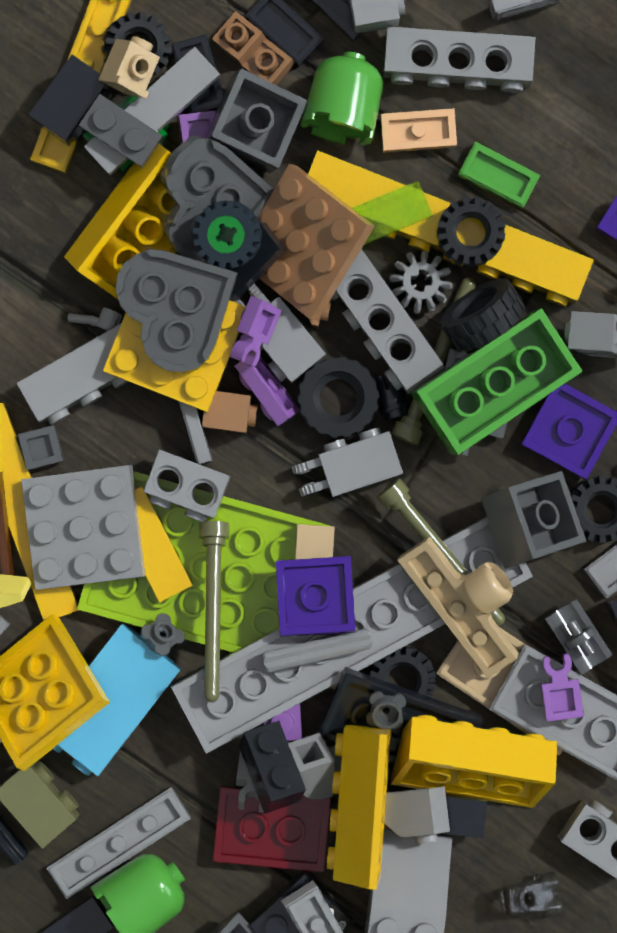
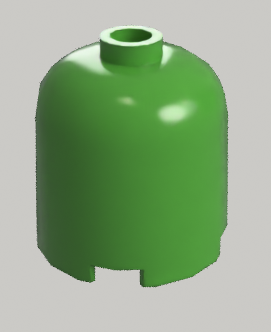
M345 52L344 56H334L322 61L315 72L300 126L305 128L309 125L312 127L311 135L337 144L344 145L346 138L359 139L358 144L360 146L371 144L383 90V80L378 70L365 61V56L356 52Z
M143 854L134 858L91 886L97 899L101 900L107 909L106 914L119 933H155L182 911L185 903V895L180 886V883L185 881V878L174 862L166 865L160 857L154 854Z

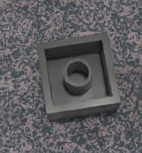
M240 68L232 75L205 138H211L227 147L242 161L270 174L280 167L308 100Z
M562 471L517 484L481 498L505 569L586 542Z

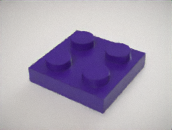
M563 384L547 395L520 445L587 480L617 425V412L569 385Z
M351 556L276 561L280 637L356 632Z

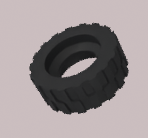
M499 278L479 285L457 299L445 310V313L440 318L439 325L456 350L460 352L464 350L470 351L504 334L521 318L525 306L510 281L506 278Z
M340 356L319 361L306 372L299 386L298 405L303 419L311 429L325 437L341 439L354 436L370 424L379 406L377 382L368 368L356 360ZM333 380L347 381L354 387L357 394L355 407L351 412L343 416L329 414L324 410L320 402V394L323 387Z

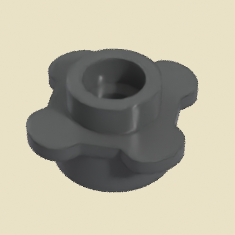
M164 613L158 614L155 622L151 625H144L141 629V637L145 640L146 645L159 656L168 655L172 646L181 644L185 639L184 632L176 629L171 623L170 616ZM160 632H164L166 637H161Z
M380 691L373 692L370 695L369 701L372 705L371 711L366 716L368 724L382 729L399 728L403 724L402 708L406 706L405 697L400 693L393 696L384 695ZM388 707L390 711L385 713L383 709Z

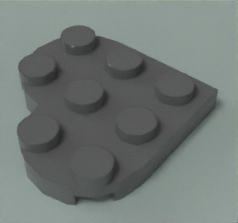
M197 135L191 136L172 152L165 168L161 172V181L165 185L168 195L175 203L168 215V219L164 222L163 232L168 237L169 244L178 255L207 263L198 254V250L193 242L194 234H192L193 227L196 224L195 220L203 212V209L215 202L235 201L247 206L258 218L274 189L227 147L211 138H201Z
M149 249L146 252L134 255L123 264L117 275L116 294L120 306L129 317L142 323L141 340L145 353L157 366L169 372L184 373L199 369L210 358L216 347L237 273L167 251Z

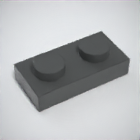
M101 94L98 95L79 124L80 128L142 169L163 139L161 134Z

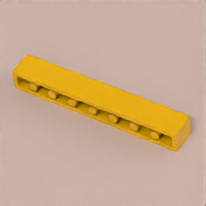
M317 150L308 175L376 226L374 232L390 239H395L396 234L410 240L408 245L420 251H427L429 253L430 248L444 253L438 245L437 228L443 212L451 203ZM466 218L458 224L456 234L462 244L476 246L484 240L485 228L479 220ZM505 225V240L498 253L481 266L475 265L478 266L477 273L494 280H497L499 275L513 280L512 286L527 293H532L533 289L547 294L545 298L547 301L566 307L568 302L575 304L578 301L594 259ZM443 255V259H444V260H446V261H448V262H450V263H453V264L455 263V261H453L452 259H449V260H448V259Z

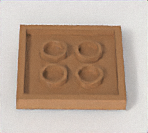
M289 164L258 217L259 222L266 223L286 251L260 279L310 320H318L375 226L301 168Z

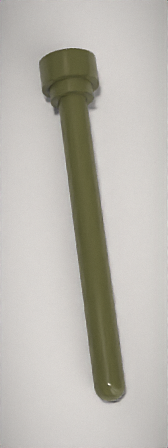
M467 277L462 280L453 303L469 291L475 289L476 284L472 278ZM442 329L434 347V352L444 364L452 343ZM414 398L408 410V415L402 416L400 421L395 422L390 435L418 446L423 431L420 430L423 425L420 422L423 411Z
M400 478L391 483L377 496L386 509L390 507L394 512L398 510L422 540L430 536L458 573L461 575L469 574L410 503L411 497L407 493L409 488ZM499 608L491 613L493 620L498 626L504 623L505 616Z
M205 521L200 522L199 538L203 540V546L207 547L204 697L208 702H215L219 698L221 548L225 546V540L229 539V523Z

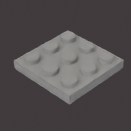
M133 465L21 479L35 590L146 576Z

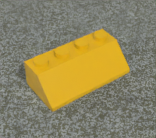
M160 144L143 169L136 164L131 166L64 256L79 273L117 299V275L127 260L129 261L134 255L146 252L149 249L175 253L169 244L168 237L163 232L164 222L168 219V215L175 203L168 195L166 187L161 181V172L172 153Z
M429 715L412 717L402 732L391 776V785L415 789L445 786L446 794L534 808L555 785L557 741L545 740V737L539 734H526L524 736L511 734L504 728H490L488 730L476 728L473 724L464 721L453 723L441 722Z
M346 725L343 734L337 733L335 756H342L341 771H334L332 793L339 794L338 809H331L330 831L336 832L335 847L329 846L327 869L334 870V881L377 890L381 878L391 729Z

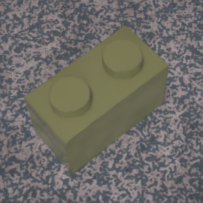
M39 762L37 765L34 763L25 771L19 770L0 786V801L43 849L71 825L80 814L76 810L79 805L73 796L66 790L60 792L51 782L55 779L51 771L42 762Z

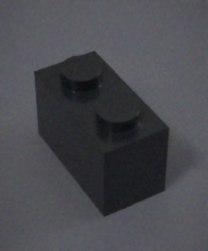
M72 54L29 113V116L33 122L67 146H70L73 140L79 142L83 138L82 134L86 131L80 128L79 124L98 95L101 94L110 100L112 93L109 90L111 87L98 80L101 74Z
M276 721L244 732L238 746L264 814L298 803L306 788L280 722Z

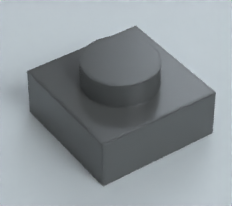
M55 425L18 434L27 470L64 461Z

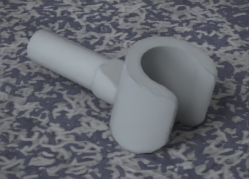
M103 307L99 318L91 315L68 314V322L89 324L106 331L119 325L122 315L105 307Z

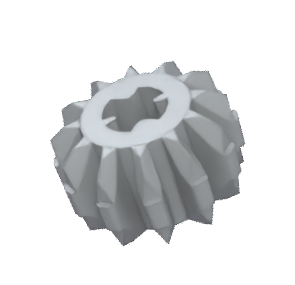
M427 251L421 252L420 262L418 263L412 252L408 253L406 259L410 267L399 261L394 266L404 276L391 275L389 278L391 283L402 284L401 287L392 290V293L395 297L405 294L406 297L400 303L404 309L408 306L410 300L415 302L414 314L420 313L422 302H425L429 312L435 311L432 297L444 304L447 298L438 289L451 290L452 283L440 281V278L450 274V269L436 270V267L442 260L439 256H436L431 264L426 263L428 258ZM419 273L425 274V281L429 279L431 286H425L423 292L415 290L416 284L411 285V279H416Z

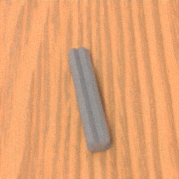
M361 629L355 633H344L262 653L264 669L267 672H273L371 649L372 638L369 630Z

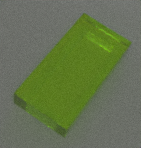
M419 181L352 208L375 226L364 245L433 216Z

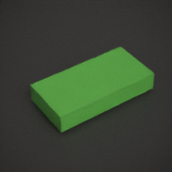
M476 141L458 173L459 177L521 209L524 208L540 177L539 174Z

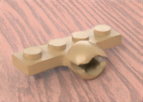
M430 536L399 557L398 562L487 678L517 659L518 651L491 616L493 611L509 602L513 595V587L509 578L497 564L486 562L469 574L461 575L454 569Z

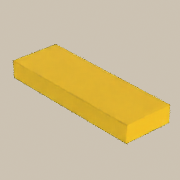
M141 486L135 489L145 575L160 603L193 586L152 503L149 502L150 499L147 493L144 492V488Z

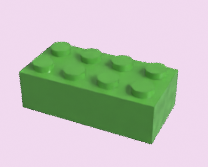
M541 308L532 311L517 321L504 334L475 349L412 391L411 394L450 454L459 455L583 371Z

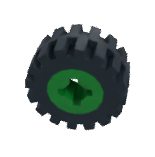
M235 201L215 202L203 209V212L195 220L196 224L193 227L192 233L194 234V246L197 248L201 258L213 266L224 269L240 267L253 259L260 248L262 236L260 222L253 211L241 203Z

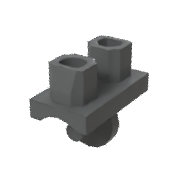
M576 598L544 618L565 652L569 654L572 663L580 675L613 656Z

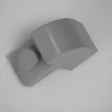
M320 733L288 743L306 788L303 795L310 799L333 797L334 771H341L342 756H335V746L328 748Z

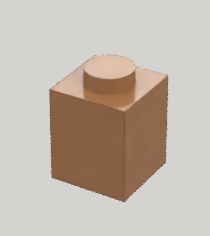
M216 391L208 413L204 411L202 427L247 434L248 426L255 427L258 405L251 404L252 397L249 395Z

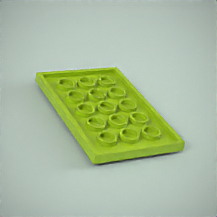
M133 471L135 489L141 486L145 489L149 475ZM159 478V485L166 492L174 491L178 487V483ZM195 488L193 496L198 504L207 505L213 500L214 493ZM223 496L216 518L209 516L206 518V521L229 523V539L225 540V546L221 548L220 649L235 652L280 628L276 561L295 560L297 524L330 525ZM152 503L193 586L159 603L146 576L86 583L83 586L77 610L139 627L151 625L156 621L158 614L164 613L170 616L171 623L176 629L184 632L186 640L205 645L207 547L203 546V540L199 538V525L202 521L184 515L186 508L172 503L170 509Z

